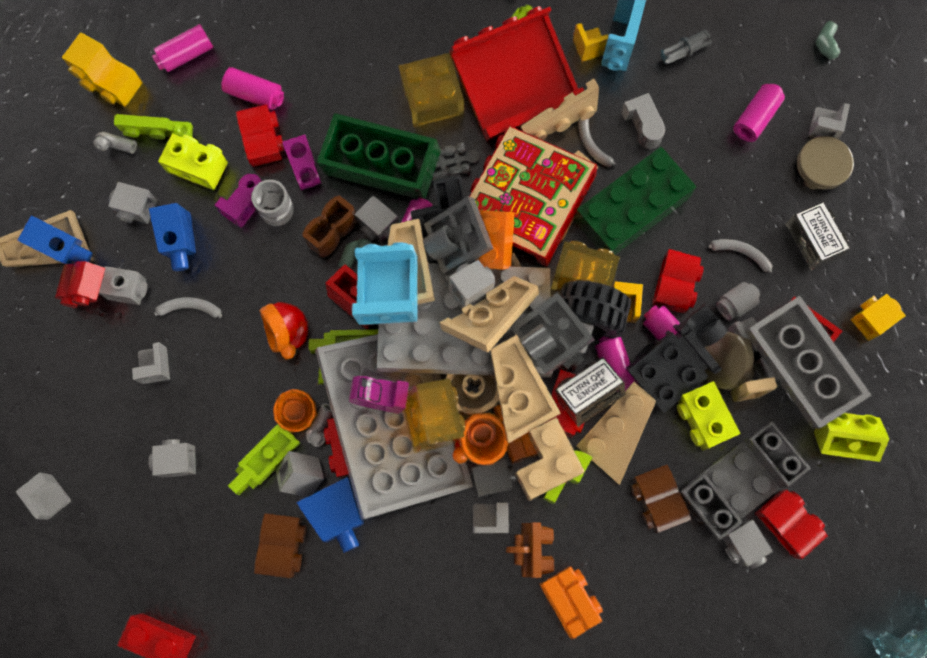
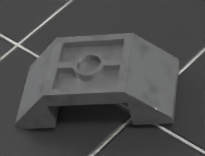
M770 422L740 442L696 476L681 493L714 536L721 540L742 523L741 519L780 488L790 486L811 468L776 425Z

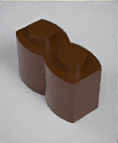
M340 195L332 198L323 208L321 216L310 221L303 232V238L308 247L322 258L331 254L338 246L340 238L349 234L357 223L354 207Z
M668 465L656 468L632 479L634 484L630 485L635 500L637 502L641 501L644 506L645 512L642 513V517L648 529L653 528L655 533H659L691 520Z
M264 513L260 543L255 561V574L292 578L295 572H299L302 555L298 554L299 542H304L307 526L303 524V518Z

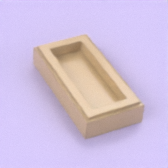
M775 377L743 383L730 392L732 401L739 402L760 398L775 390L777 387Z

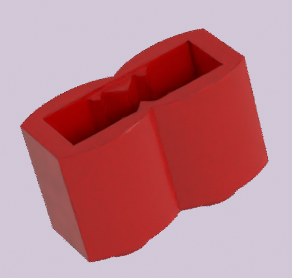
M267 104L237 111L236 116L246 156L251 167L282 160L281 151H285L282 143V136H276L275 127H279L275 111L270 112Z
M668 249L662 261L652 305H657L658 307L665 306L668 310L683 314L689 308H693L697 299V292H694L695 282H700L704 267L700 266L701 258Z
M85 261L65 264L55 298L61 300L60 304L72 308H77L78 305L89 306L90 302H97L105 268Z
M780 490L755 513L795 559H803L828 536L823 529L825 525L816 515L807 513L803 507L805 504L803 499L796 492Z

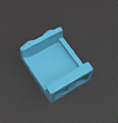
M618 0L613 21L628 24L624 37L609 34L601 65L614 71H626L646 0Z
M397 242L392 244V246L368 244L363 246V248H355V256L358 260L357 303H353L352 315L359 325L417 322V254L413 245Z

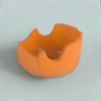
M288 390L276 399L273 407L274 420L280 428L289 432L303 431L312 425L317 415L316 403L312 396L303 390Z

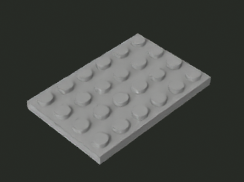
M428 263L435 301L417 305V322L379 324L377 372L494 375L490 351L487 353L441 330L440 322L446 318L452 320L460 315L462 307L448 290L449 277L455 274V272L450 275H444L439 264ZM509 266V269L504 270L490 269L495 277L494 288L513 276L538 286V296L513 325L551 298L550 268ZM511 327L493 348L516 335ZM523 345L540 377H551L553 371L546 376V374L543 372V370L540 368V366L537 364V362L534 360V358Z
M378 334L316 348L317 360L361 520L473 487L467 463L459 464L453 460L452 453L455 450L454 445L458 438V433L440 374L377 372ZM367 376L376 380L409 382L406 408L399 414L350 403L349 396L352 377Z

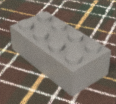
M798 296L744 331L812 428H821L872 396L801 296Z

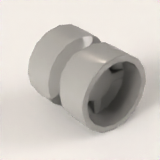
M264 180L254 187L252 192L253 205L267 224L281 226L292 218L294 205L285 187L279 181Z

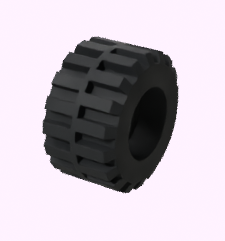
M569 281L562 285L560 296L581 322L594 326L591 333L592 337H608L613 339L623 336L631 306V299L626 294L611 286L592 281Z

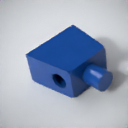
M177 203L149 208L159 254L170 258L172 271L189 269L187 255L196 253L191 213Z
M32 215L17 240L64 264H71L72 261L89 262L93 255L92 252L81 247L83 241ZM64 242V248L59 251L60 243Z
M347 477L297 502L299 508L323 542H329L337 538L343 553L359 546L353 529L363 525L364 522L361 520L350 478Z

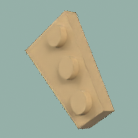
M595 79L586 83L588 89L575 96L572 92L564 98L565 101L556 110L548 108L523 124L521 131L545 140L547 135L556 131L562 132L579 119L584 121L592 117L597 111L599 86Z
M69 210L44 220V222L83 241L81 247L89 250L73 211ZM23 229L0 237V261L2 266L18 267L62 264L17 241ZM64 242L60 243L59 251L64 248Z
M419 219L391 225L387 246H392V244L397 242L413 245L417 254V305L435 301Z
M513 276L486 293L484 300L474 306L468 304L461 309L462 313L452 320L446 318L441 321V330L488 353L538 296V286Z
M517 335L490 350L506 438L509 443L560 414V411Z
M633 382L623 393V396L613 404L577 445L582 452L592 456L591 460L619 485L622 482L656 400L638 384Z

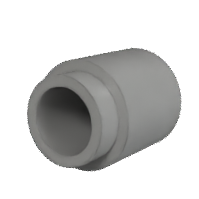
M741 282L720 297V301L717 302V308L726 320L739 319L759 305L760 292L755 285Z

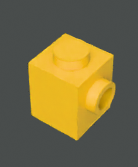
M885 294L879 299L872 296L860 305L863 310L850 320L866 339L870 341L884 333L906 315L902 312L899 303L890 298L888 294Z

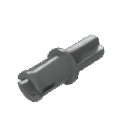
M702 30L691 37L680 38L679 42L662 49L661 59H663L665 64H669L684 56L687 58L691 57L693 52L711 45V39L704 40L711 37L709 32Z

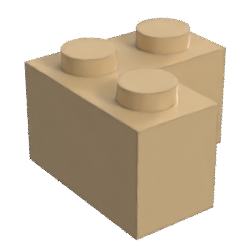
M557 418L529 432L528 436L540 460L517 471L515 475L528 501L585 472Z

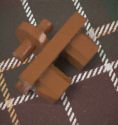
M521 523V535H515V547H506V553H515V565H522V577L542 578V574L554 571L553 557L541 556V544L553 543V528L541 526V523Z

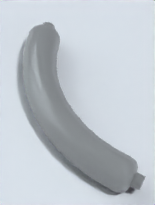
M579 119V135L587 152L600 164L608 168L614 167L616 164L614 159L603 153L592 140L589 132V119L584 121Z
M718 239L711 241L710 245H708V248L713 251L732 250L740 252L753 259L764 272H773L771 270L773 265L769 259L758 249L745 242L733 239Z
M191 297L176 298L157 306L154 312L155 316H163L177 309L193 308L204 311L214 318L222 317L221 309L216 305L203 299Z

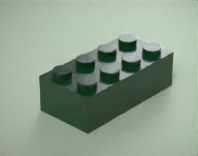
M334 113L317 164L325 175L415 199H425L441 151L437 139Z
M660 147L577 208L573 221L608 261L690 199L697 186L669 154Z

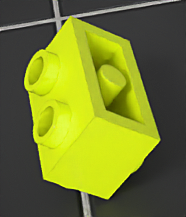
M175 134L171 135L158 160L166 172L215 190L228 163L222 154V150L211 144L204 146L188 135L180 137Z
M714 381L682 395V399L678 401V413L684 421H688L692 429L690 431L691 439L697 447H701L702 451L741 434Z
M845 412L821 428H815L814 431L821 454L880 462L889 441L881 419L872 415H856Z

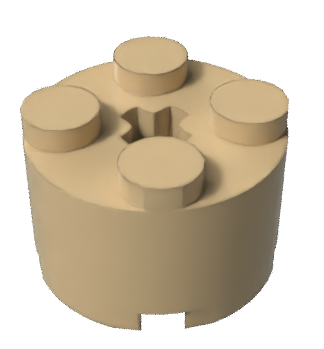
M447 374L445 379L446 398L452 410L460 416L468 418L476 413H491L493 408L498 405L499 396L494 375ZM472 383L474 386L479 384L478 393L468 392V384Z

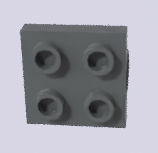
M467 196L424 224L428 236L423 239L425 250L429 256L438 260L444 275L454 273L461 265L470 263L494 249L475 199Z
M558 292L511 327L546 376L594 341L592 335Z

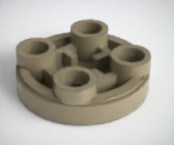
M820 136L807 142L798 153L797 167L808 188L833 189L843 184L849 178L853 171L854 159L850 149L842 141L829 136Z
M727 332L718 342L705 347L722 368L717 374H714L707 368L704 370L709 376L706 378L708 383L714 381L717 388L730 390L752 380L754 376V355L750 339L739 334Z

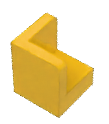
M582 23L577 24L573 42L581 61L584 62L603 56L608 34L602 36L598 27L585 31Z
M615 281L612 287L623 292L631 299L627 323H636L641 316L643 284Z

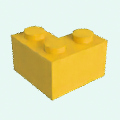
M81 32L62 56V59L69 66L68 71L80 79L78 83L89 92L94 90L99 92L100 96L111 104L117 102L126 107L143 83L133 69L113 59L103 44Z

